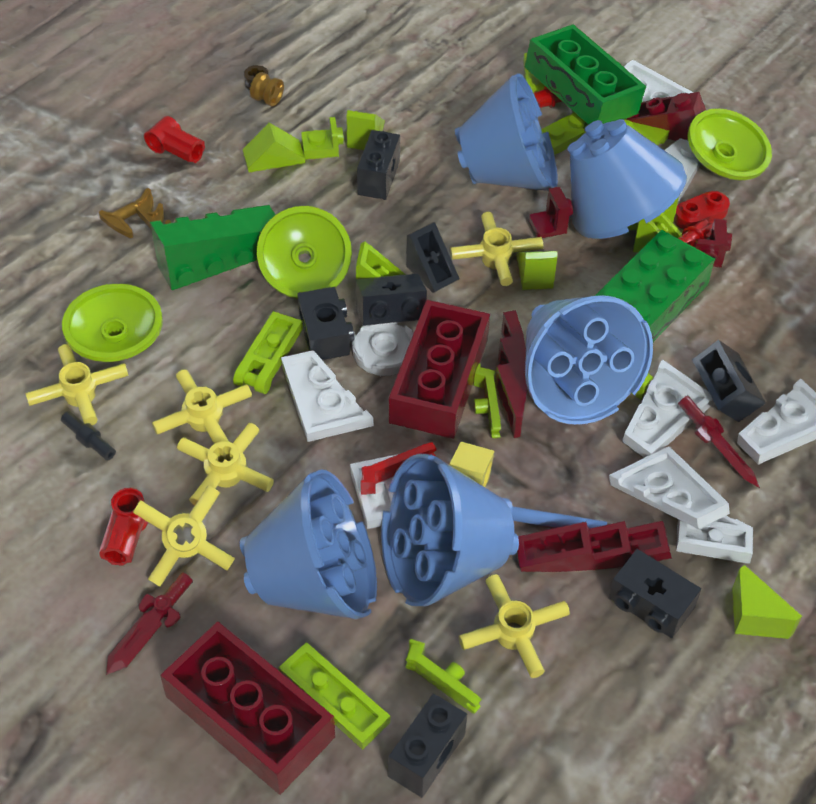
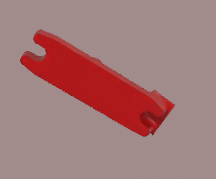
M433 442L423 444L373 465L362 467L361 495L376 494V484L394 477L399 467L409 457L416 454L436 456L434 452L437 448Z

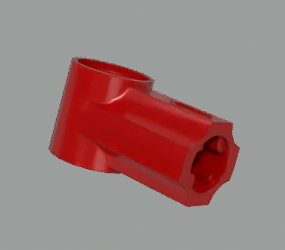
M164 116L144 134L147 146L155 153L161 154L166 150L194 164L202 158L203 151L205 150V142L183 131L179 123L169 116Z
M124 488L116 492L111 499L113 511L99 550V555L101 559L107 560L112 565L124 566L126 563L132 562L140 534L148 525L147 521L133 513L140 501L145 502L139 490Z

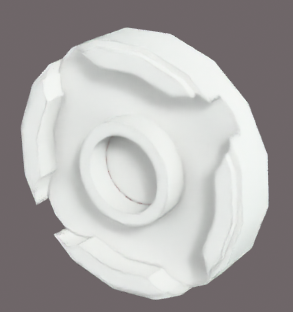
M398 322L362 326L360 332L354 336L355 340L352 341L353 358L357 365L368 373L379 376L398 374L414 333L406 325L405 328L397 325Z

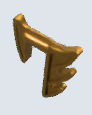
M146 188L142 196L136 201L114 212L100 210L99 216L103 222L118 233L128 238H133V231L124 221L125 219L137 214L151 229L150 222L161 220L163 223L164 209L163 204L159 203L153 212V196L151 190ZM170 220L165 221V224L171 223Z

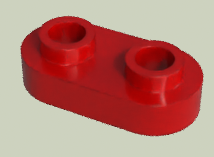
M719 191L703 193L679 203L676 208L674 222L681 229L694 226L703 219H706L708 223H713L714 219H723L727 216L730 201L726 195Z

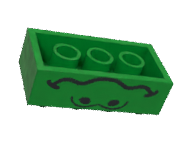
M574 24L530 39L524 67L588 125L597 120L602 121L603 124L619 119L624 120L639 113L646 85Z
M661 230L595 296L619 298L636 308L643 319L647 321L654 342L708 285L715 258Z

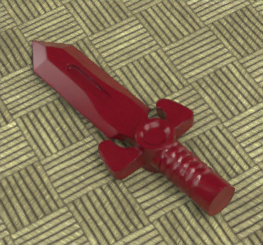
M688 395L681 399L678 405L696 424L695 434L705 443L711 440L744 480L760 488L753 470L721 435L724 429L716 418L713 419L710 416H705Z
M182 572L164 595L155 598L146 594L139 605L140 612H146L150 607H153V609L143 613L108 655L106 675L124 669L131 663L160 628L163 617H167L164 621L167 628L173 626L181 619L180 613L174 610L173 606L193 583L189 575Z

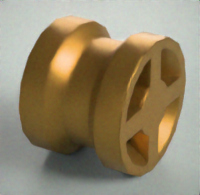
M260 72L251 83L250 96L254 100H264L267 105L275 106L283 95L284 83L281 79H270L268 74Z

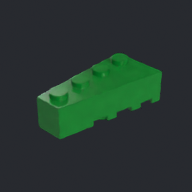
M270 205L232 210L230 215L224 216L218 215L217 212L205 214V218L189 220L188 216L175 218V223L163 224L161 220L150 222L158 268L170 289L173 291L257 261L259 236L268 221L276 215Z

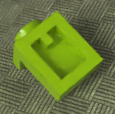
M329 117L330 129L301 132L305 160L339 157V145L344 144L343 129L342 127H337L335 117Z

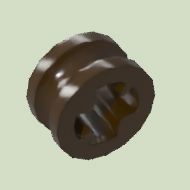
M260 65L246 68L244 71L245 87L250 90L251 83L258 73L263 72L269 75L267 68Z

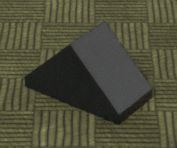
M435 222L407 235L406 267L413 274H419L423 284L432 293L460 279Z

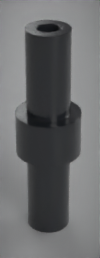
M67 411L62 415L61 422L76 434V439L83 446L92 448L107 461L115 456L116 450L101 438V433L90 423L84 424L71 411Z

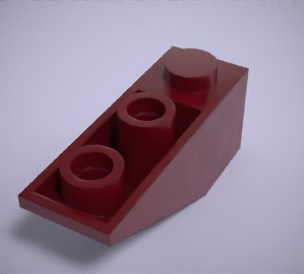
M700 92L680 93L672 97L653 98L649 101H644L641 103L637 115L624 120L669 130L668 139L677 141L680 138L687 140L690 124L706 108Z

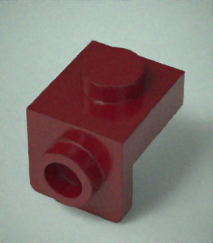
M561 187L549 188L546 211L533 213L529 216V221L536 236L547 238L567 234L569 216L573 214L572 202L570 198L565 197Z
M714 219L709 240L697 239L695 241L694 247L715 258L713 267L722 268L726 251L731 249L732 233L727 232V220Z

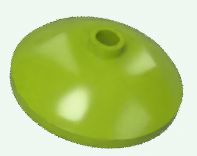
M727 109L705 110L698 114L689 126L688 142L692 152L704 167L716 175L732 180H749L760 176L771 162L772 148L766 134L756 123L740 113Z
M312 206L292 207L276 214L263 228L257 243L258 265L265 280L279 293L298 299L297 293L337 287L345 278L351 263V242L344 226L332 214ZM304 253L311 257L305 263L299 260V256Z
M106 284L82 293L71 302L62 319V330L69 347L80 356L94 361L114 362L136 356L150 347L160 334L163 318L159 303L146 290L129 284Z

